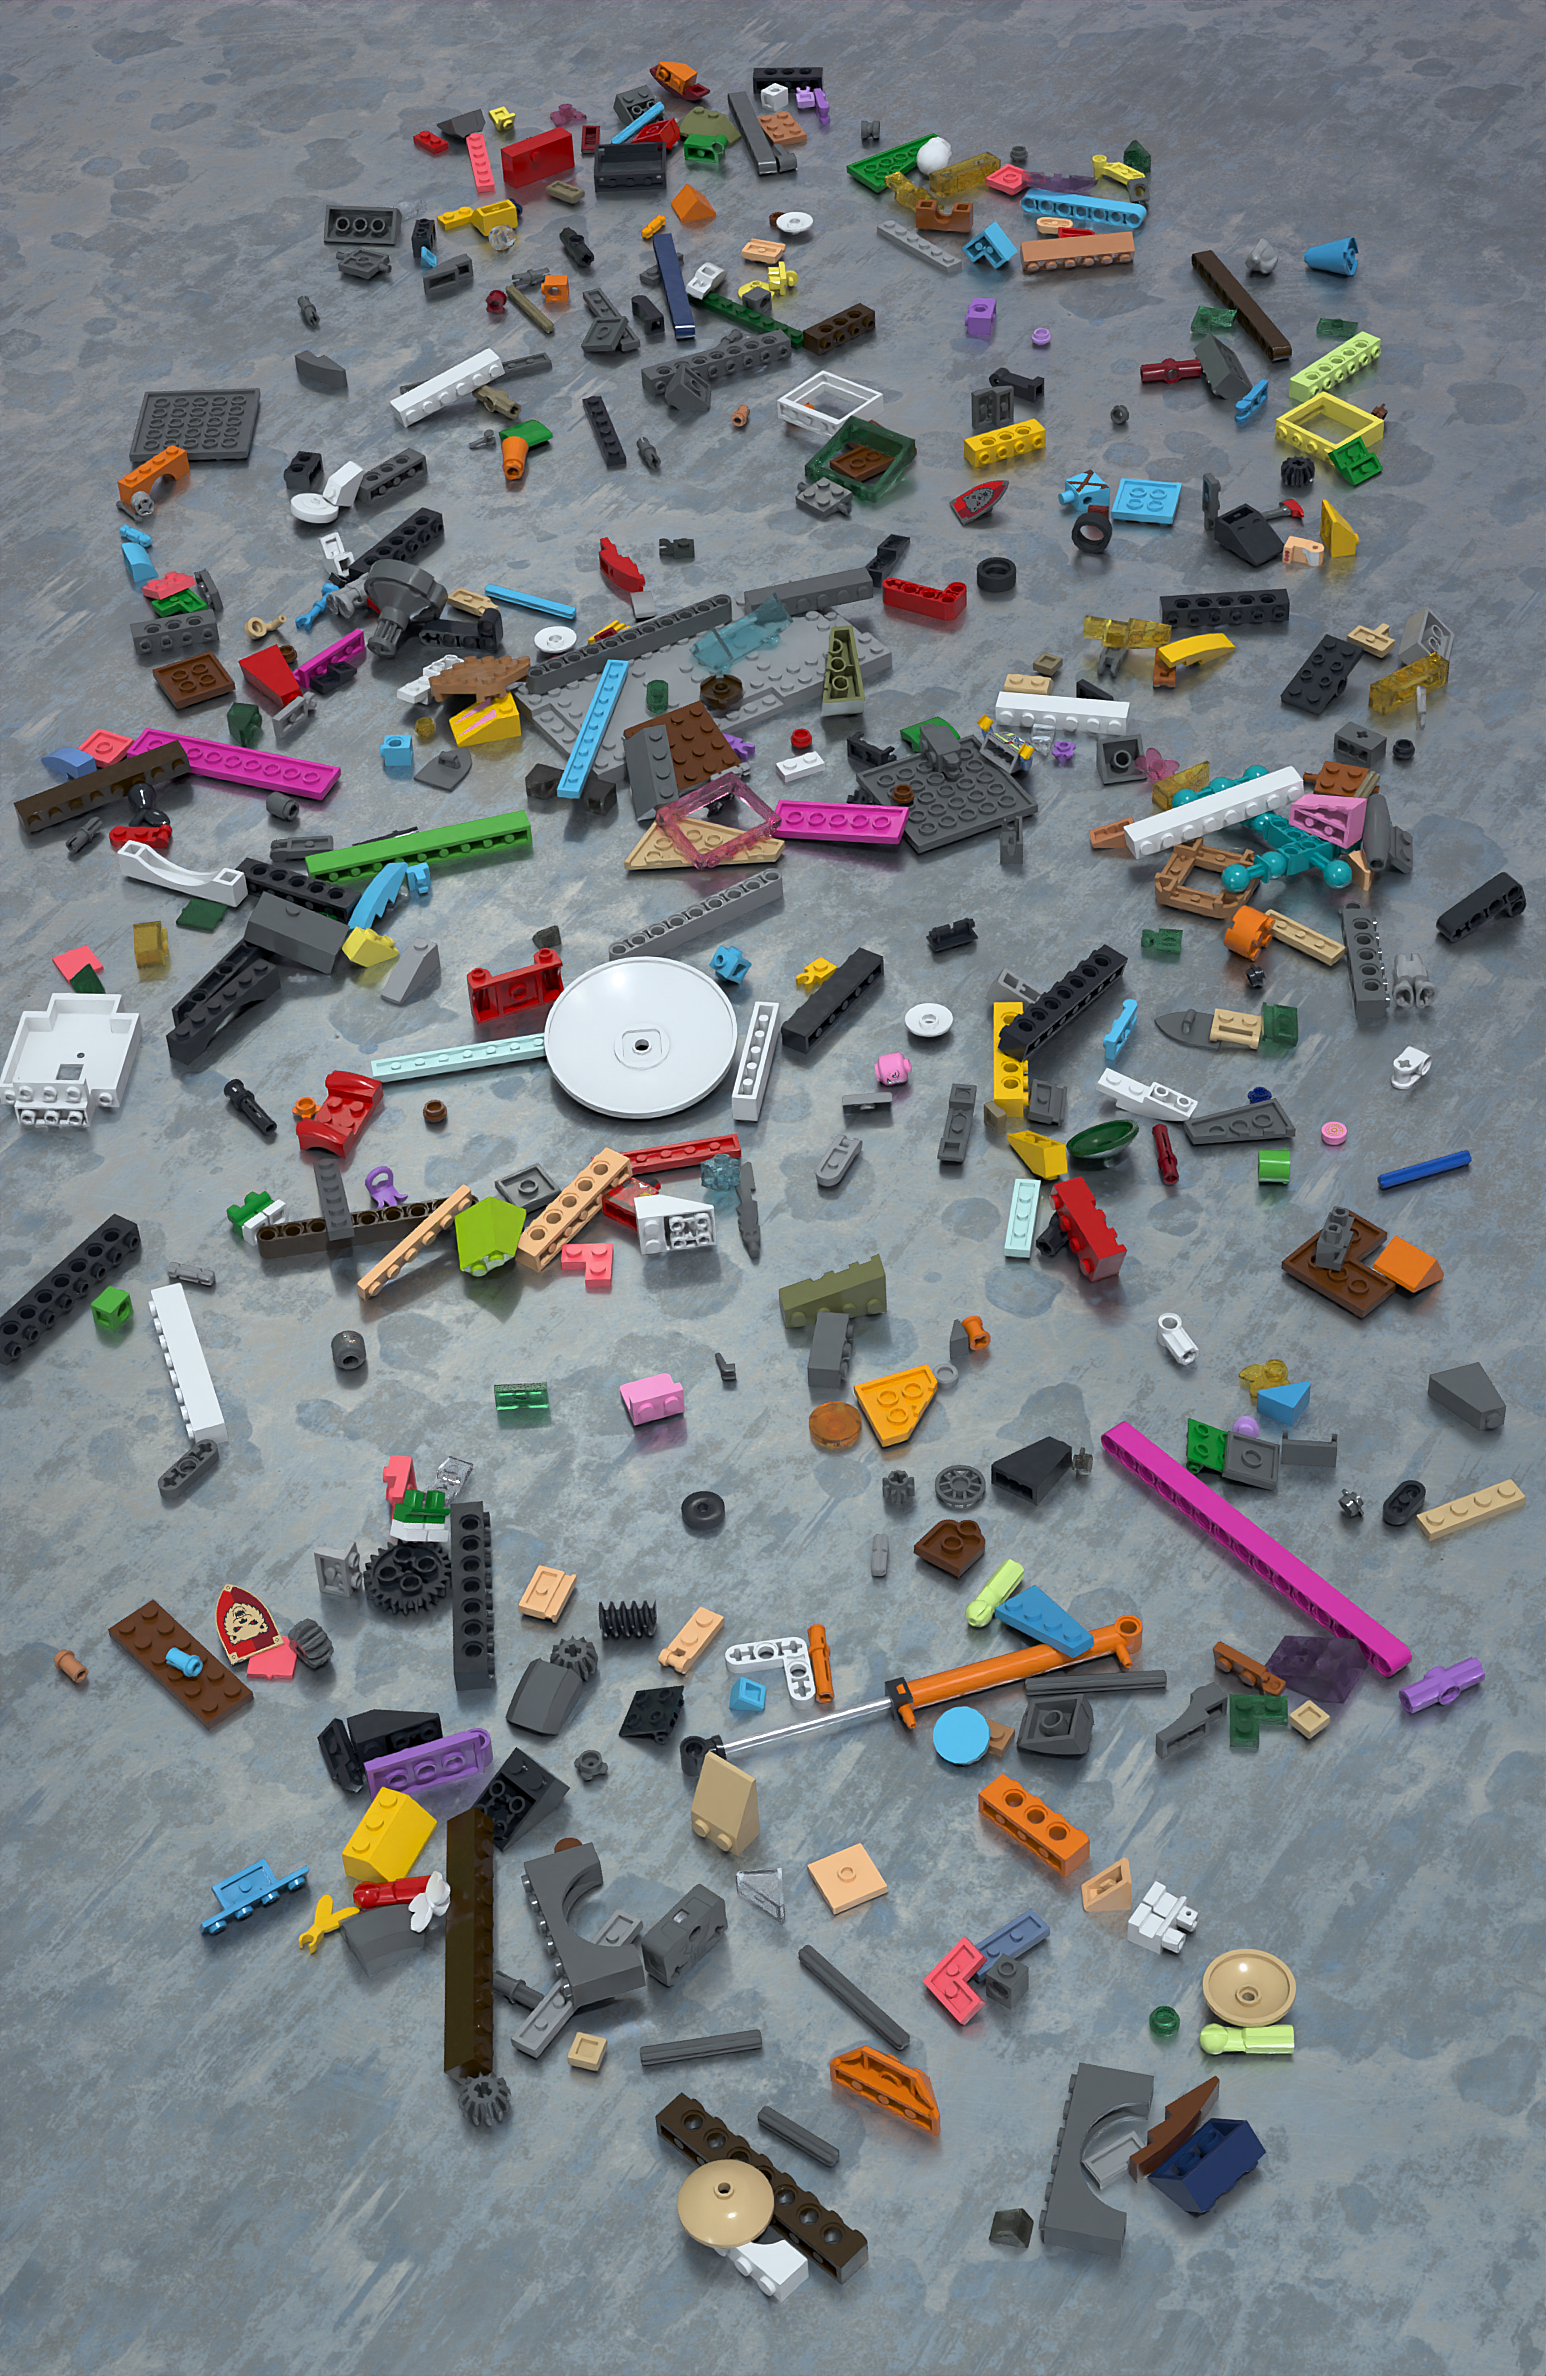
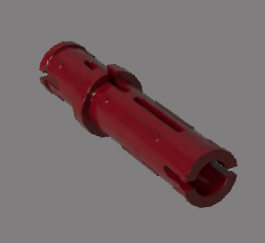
M1157 1124L1152 1128L1159 1157L1157 1164L1159 1169L1162 1170L1163 1181L1168 1185H1172L1179 1181V1174L1176 1168L1178 1162L1172 1151L1167 1126Z

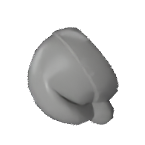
M1261 237L1258 244L1247 257L1245 264L1250 270L1269 274L1275 269L1278 256L1269 241Z

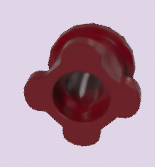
M501 290L491 291L485 300L487 303L486 311L488 313L496 312L503 314L505 311L503 306L507 302L506 294Z

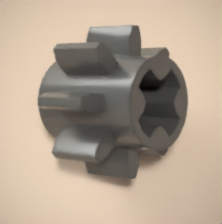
M891 1471L888 1478H882L883 1497L889 1496L891 1503H906L909 1496H915L914 1477L908 1478L906 1471Z

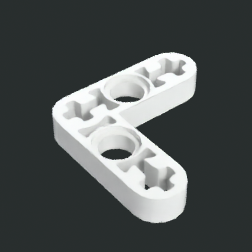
M789 1637L739 1644L727 1649L725 1660L726 1667L730 1672L740 1674L784 1667L791 1704L797 1709H808L814 1705L816 1698L815 1686L807 1646L801 1638ZM796 1649L797 1653H792L791 1650ZM765 1651L774 1654L769 1659L759 1657V1654ZM750 1655L754 1656V1660H751ZM740 1657L741 1661H736L735 1658ZM796 1669L806 1672L800 1677H795L791 1674ZM804 1686L805 1697L800 1696L799 1687Z

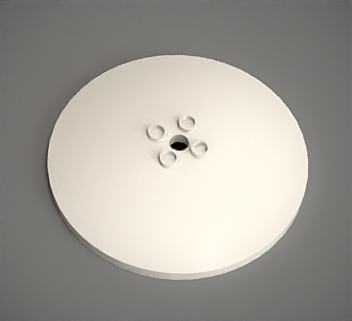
M648 956L611 961L597 966L578 977L567 986L555 1001L548 1015L544 1032L547 1061L551 1072L560 1086L576 1101L592 1110L610 1116L630 1119L654 1118L672 1114L706 1097L717 1087L729 1071L734 1060L738 1041L737 1023L732 1005L722 989L711 978L682 962ZM639 1045L648 1046L644 1051L636 1049Z

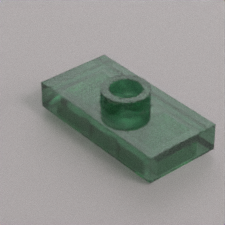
M1320 318L1316 333L1353 338L1358 330V322Z
M547 1382L494 1385L496 1410L549 1407Z

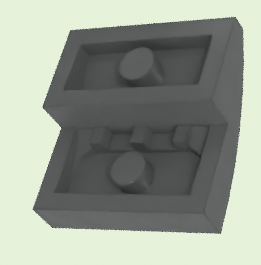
M997 386L971 392L972 427L975 430L992 424L995 427H1000L1014 422V387Z

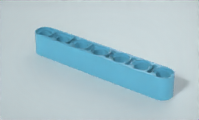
M1035 188L1029 189L1021 200V207L1027 212L1129 228L1139 227L1147 214L1145 207L1140 204Z

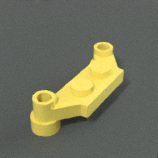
M1104 155L1092 157L1095 177L1107 175L1126 185L1129 179L1145 177L1143 173L1120 162L1107 163V158ZM1136 188L1134 193L1136 196L1143 195V190Z

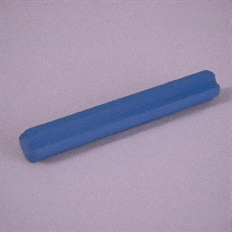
M1464 1150L1382 1174L1377 1178L1379 1187L1385 1189L1467 1165L1472 1161L1469 1151Z

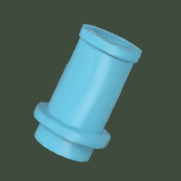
M176 1647L170 1649L167 1653L166 1663L182 1670L184 1675L188 1677L197 1676L201 1672L203 1663L197 1655L190 1656Z

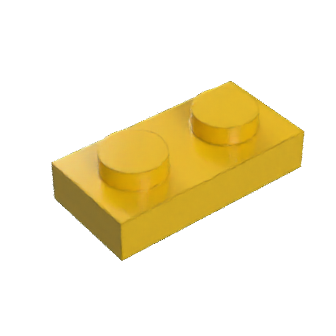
M468 206L461 207L456 211L445 212L443 215L437 216V223L446 231L470 223V217L474 211Z

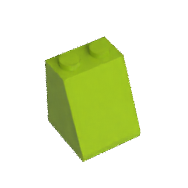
M489 1196L454 1216L460 1270L473 1276H483L491 1269L503 1265L505 1261L514 1257L525 1221L526 1209Z

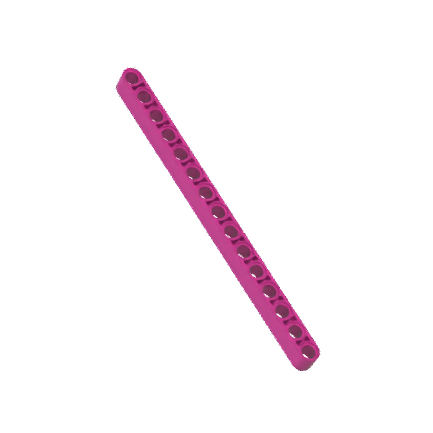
M1122 1421L1101 1435V1443L1110 1455L1380 1674L1389 1678L1412 1661L1411 1652L1403 1642L1129 1423Z

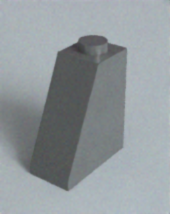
M1479 1362L1429 1375L1428 1395L1478 1431L1504 1425L1506 1405Z

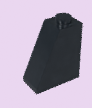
M1050 1436L995 1461L991 1465V1484L1037 1506L1072 1466V1446Z

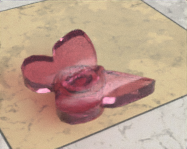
M562 104L558 107L559 111L550 114V119L554 120L557 128L568 119H587L584 113L577 111L571 104Z
M1148 748L1146 755H1141L1134 762V766L1137 769L1147 772L1151 779L1160 780L1161 783L1167 786L1173 783L1175 772L1180 766L1175 760L1162 759L1161 754L1154 748Z

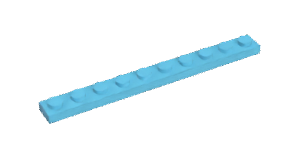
M608 659L558 785V797L580 798L629 671V661Z

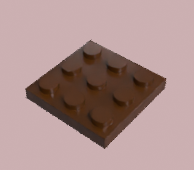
M212 651L152 670L153 677L176 709L236 690L235 682Z

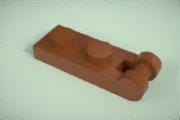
M1156 647L1153 687L1168 685L1170 688H1175L1176 666L1169 668L1157 655L1158 649L1161 647Z

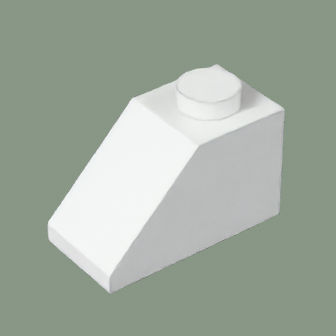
M349 461L329 477L322 496L334 505L352 506L365 469L355 462Z

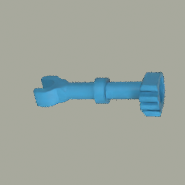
M326 582L321 590L324 597L320 601H316L313 604V608L307 614L296 618V627L299 628L304 624L305 630H310L313 619L326 610V596L332 591L339 590V588L334 584Z

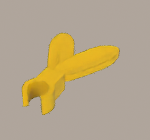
M329 1894L323 1895L316 1906L314 1924L299 1937V1947L303 1948L305 1943L312 1942L309 1944L310 1954L314 1953L318 1948V1944L324 1938V1933L339 1928V1920L360 1912V1909L358 1907H347L332 1914L333 1900Z

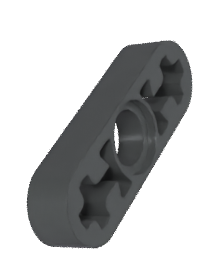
M209 1439L197 1442L159 1478L158 1487L160 1495L169 1500L180 1497L219 1459L217 1444ZM187 1466L195 1467L191 1472H182Z

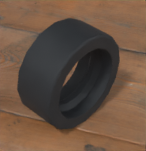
M1084 513L1077 518L1072 529L1071 538L1074 545L1086 553H1099L1106 549L1110 542L1112 525L1105 516L1099 513ZM1086 525L1095 526L1102 531L1104 537L1100 540H1090L1081 533L1080 529Z
M992 557L981 561L977 566L978 586L985 591L995 593L1010 590L1016 583L1015 564L1011 560L1002 557ZM996 573H998V574H1004V575H1002V576H991L990 574H996Z

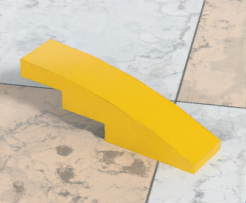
M1223 633L1205 634L1186 638L1158 649L1157 655L1169 668L1181 663L1186 667L1197 661L1201 665L1235 650V646Z

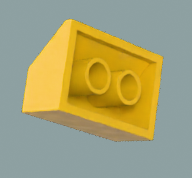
M382 1787L341 1853L345 1874L374 1883L393 1882L396 1879L407 1878L437 1828L438 1821L409 1795Z

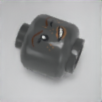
M350 1330L342 1331L332 1339L333 1361L337 1366L345 1369H354L365 1361L366 1349L364 1338L361 1334Z

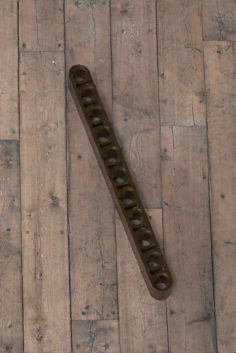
M1212 250L1193 253L1191 262L1194 270L1271 362L1291 358L1292 348L1289 341Z

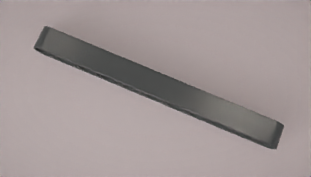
M725 594L716 595L531 666L526 672L528 690L535 695L546 693L604 670L608 659L628 661L724 624L732 619L731 597Z

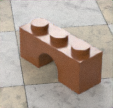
M919 199L915 208L916 228L966 233L970 232L973 226V203L955 202L951 214L941 213L937 207V200Z

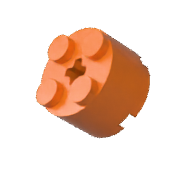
M1243 905L1232 919L1235 922L1232 929L1228 928L1226 931L1224 946L1255 961L1260 954L1262 946L1266 948L1270 944L1272 935L1269 933L1276 920L1252 907Z

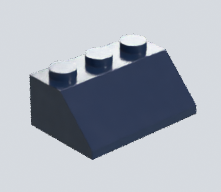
M1211 2118L1147 2178L1150 2183L1184 2211L1204 2213L1215 2205V2200L1222 2193L1236 2186V2180L1254 2169L1258 2165V2160L1266 2151L1247 2120Z

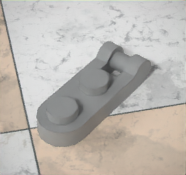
M838 1134L816 1168L817 1182L823 1186L837 1184L856 1154L860 1153L863 1144L862 1140L856 1138L850 1140L845 1135Z

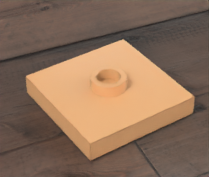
M861 1843L807 1865L808 1873L834 1915L888 1892L887 1884Z

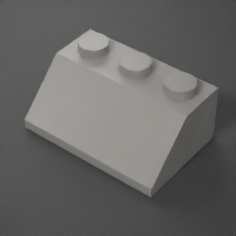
M1425 606L1407 618L1398 656L1401 662L1407 664L1412 670L1444 673L1447 668L1455 634L1428 606Z

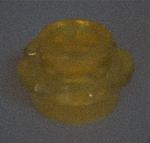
M423 717L416 721L414 730L420 736L428 737L435 731L436 725L431 718Z

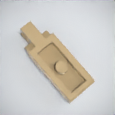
M461 587L452 592L446 602L448 605L480 617L487 608H494L499 611V606L494 605L490 598Z

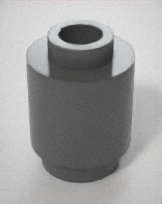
M273 792L266 799L267 811L284 820H293L299 813V805L296 801L284 794Z

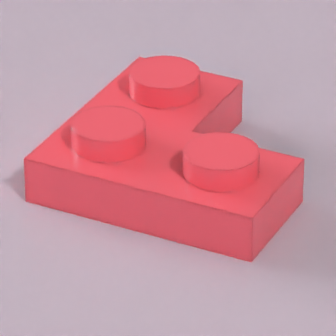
M613 1243L562 1244L561 1268L586 1269V1287L611 1286Z
M965 1936L923 1980L924 1984L963 2025H966L986 2003L967 1981L988 1960Z

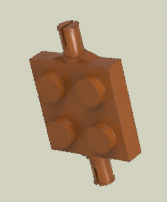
M1325 761L1322 770L1318 774L1304 772L1303 782L1316 783L1313 792L1315 795L1353 797L1369 773V769ZM1375 786L1371 794H1378L1380 786Z

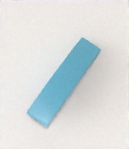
M406 862L388 863L373 879L363 893L348 923L350 933L353 932L356 926L365 930L366 928H371L374 918H382L386 904L395 902L408 867Z

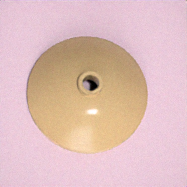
M1237 1949L1218 1956L1209 1964L1203 1976L1202 1991L1209 2008L1223 2020L1238 2026L1260 2027L1280 2020L1290 2011L1295 2001L1296 1982L1288 1966L1276 1956L1256 1949Z
M729 2159L709 2162L693 2171L682 2184L677 2199L678 2216L685 2231L699 2243L718 2249L740 2247L755 2240L769 2225L774 2212L773 2190L765 2175L748 2163ZM722 2190H729L726 2194L720 2193Z

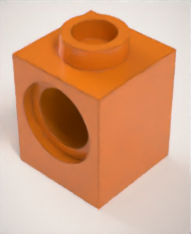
M568 275L545 276V282L541 283V292L545 294L546 302L568 301Z

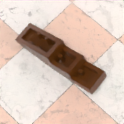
M1217 2076L1212 2077L1165 2106V2121L1147 2132V2146L1129 2158V2175L1136 2183L1161 2165L1204 2122L1219 2098L1220 2080Z

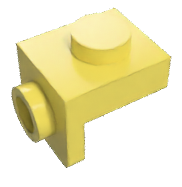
M504 106L491 110L488 114L498 132L514 126L516 115L514 113L509 114Z

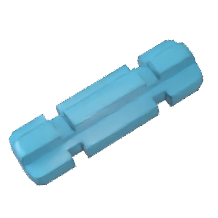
M127 524L119 528L120 535L146 548L153 543L151 536Z

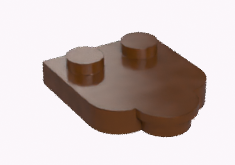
M946 1519L938 1522L914 1545V1554L960 1577L983 1555L986 1541L981 1534L979 1525L975 1521L963 1520L957 1522Z

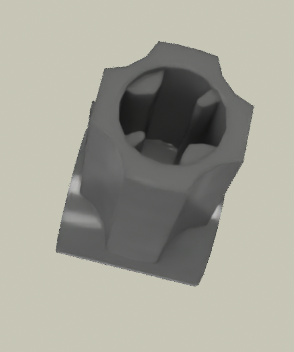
M780 143L774 144L771 150L776 160L778 172L797 169L795 154L789 153Z

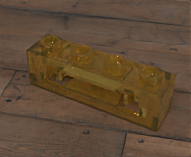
M987 151L929 173L930 190L941 198H945L984 183L986 177L1001 168V159Z
M1433 652L1370 684L1368 706L1384 716L1447 684L1450 661ZM1433 678L1437 680L1436 682L1430 685L1423 682L1425 680H1428L1429 683H1431L1433 681ZM1393 699H1400L1399 701L1393 703Z

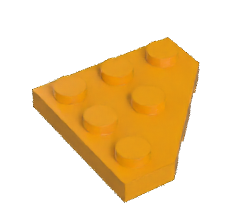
M928 1364L855 1385L854 1394L882 1447L909 1439L937 1391L938 1386Z

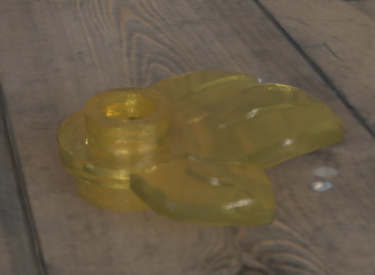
M1271 1359L1265 1365L1252 1364L1239 1373V1378L1251 1383L1249 1393L1253 1399H1257L1258 1390L1290 1384L1287 1379L1288 1368L1279 1359Z

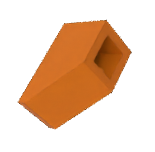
M660 61L656 77L682 95L686 92V89L695 85L698 72L685 63Z

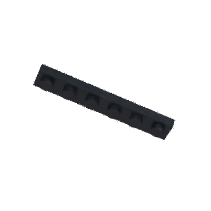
M591 396L582 399L583 408L607 467L626 464V455L602 397Z

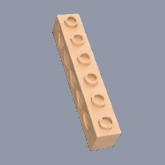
M607 1147L600 1154L596 1155L593 1161L578 1174L577 1178L569 1186L565 1187L561 1194L520 1235L515 1252V1260L539 1273L562 1250V1244H567L602 1208L601 1197L633 1176L630 1159Z

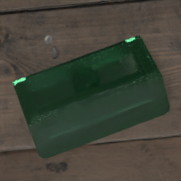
M90 963L70 979V983L76 993L106 994L104 986Z

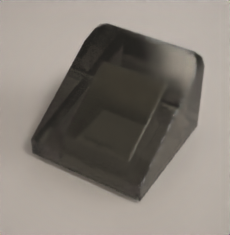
M1023 2208L995 2211L989 2240L993 2243L1028 2248L1034 2221Z

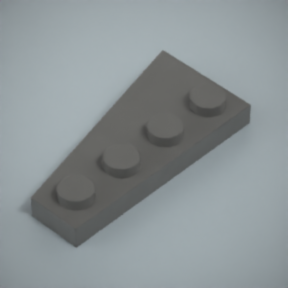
M1276 1098L1184 1121V1129L1193 1144L1294 1137L1296 1133L1295 1127Z

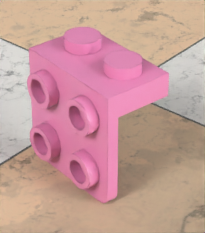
M668 1373L620 1386L621 1396L634 1425L685 1412L683 1388L680 1382L674 1384Z

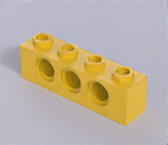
M1034 418L964 439V457L974 468L1046 447V429Z

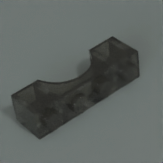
M537 763L525 777L527 796L545 801L556 797L557 788L564 770ZM588 776L580 799L585 803V811L606 816L617 802L616 784Z

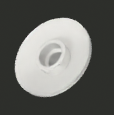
M802 212L786 213L777 219V227L792 234L805 231L813 225V218Z
M562 626L545 628L539 631L534 638L536 647L548 653L566 651L572 648L577 641L575 632Z
M924 1003L911 1008L907 1012L905 1024L916 1035L932 1037L948 1031L953 1024V1016L942 1005Z

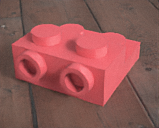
M390 1456L388 1467L383 1469V1482L387 1483L386 1500L391 1504L392 1520L395 1504L404 1503L406 1489L417 1490L413 1460L409 1456Z

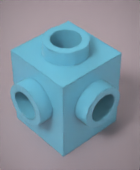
M720 945L709 966L716 970L715 975L724 981L729 979L741 984L752 963L742 957L743 952L736 947L726 948Z

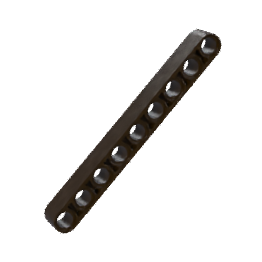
M471 1195V1206L479 1202L478 1197L475 1195ZM449 1197L351 1212L355 1236L329 1241L324 1217L264 1226L256 1232L259 1253L264 1259H276L403 1239L413 1232ZM455 1218L449 1228L446 1230L442 1229L439 1233L456 1230Z

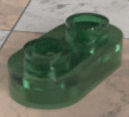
M653 680L647 684L646 701L649 711L658 714L668 709L669 687L666 681Z

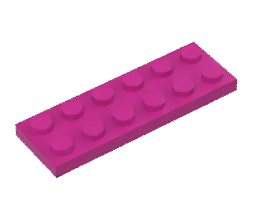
M779 800L768 827L769 837L899 844L910 814L909 807Z

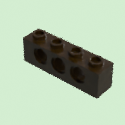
M858 303L803 330V348L820 356L874 329L875 311Z

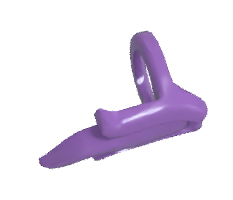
M387 1166L376 1167L367 1175L365 1186L372 1198L378 1203L377 1208L385 1207L384 1204L388 1207L395 1206L397 1201L404 1202L408 1198V1194H399L393 1186V1173ZM382 1173L388 1174V1180L379 1181L377 1185H372L376 1176Z

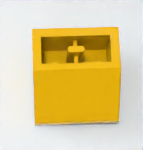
M508 199L476 208L470 217V221L484 236H492L501 231H510L512 228L518 227L516 206Z

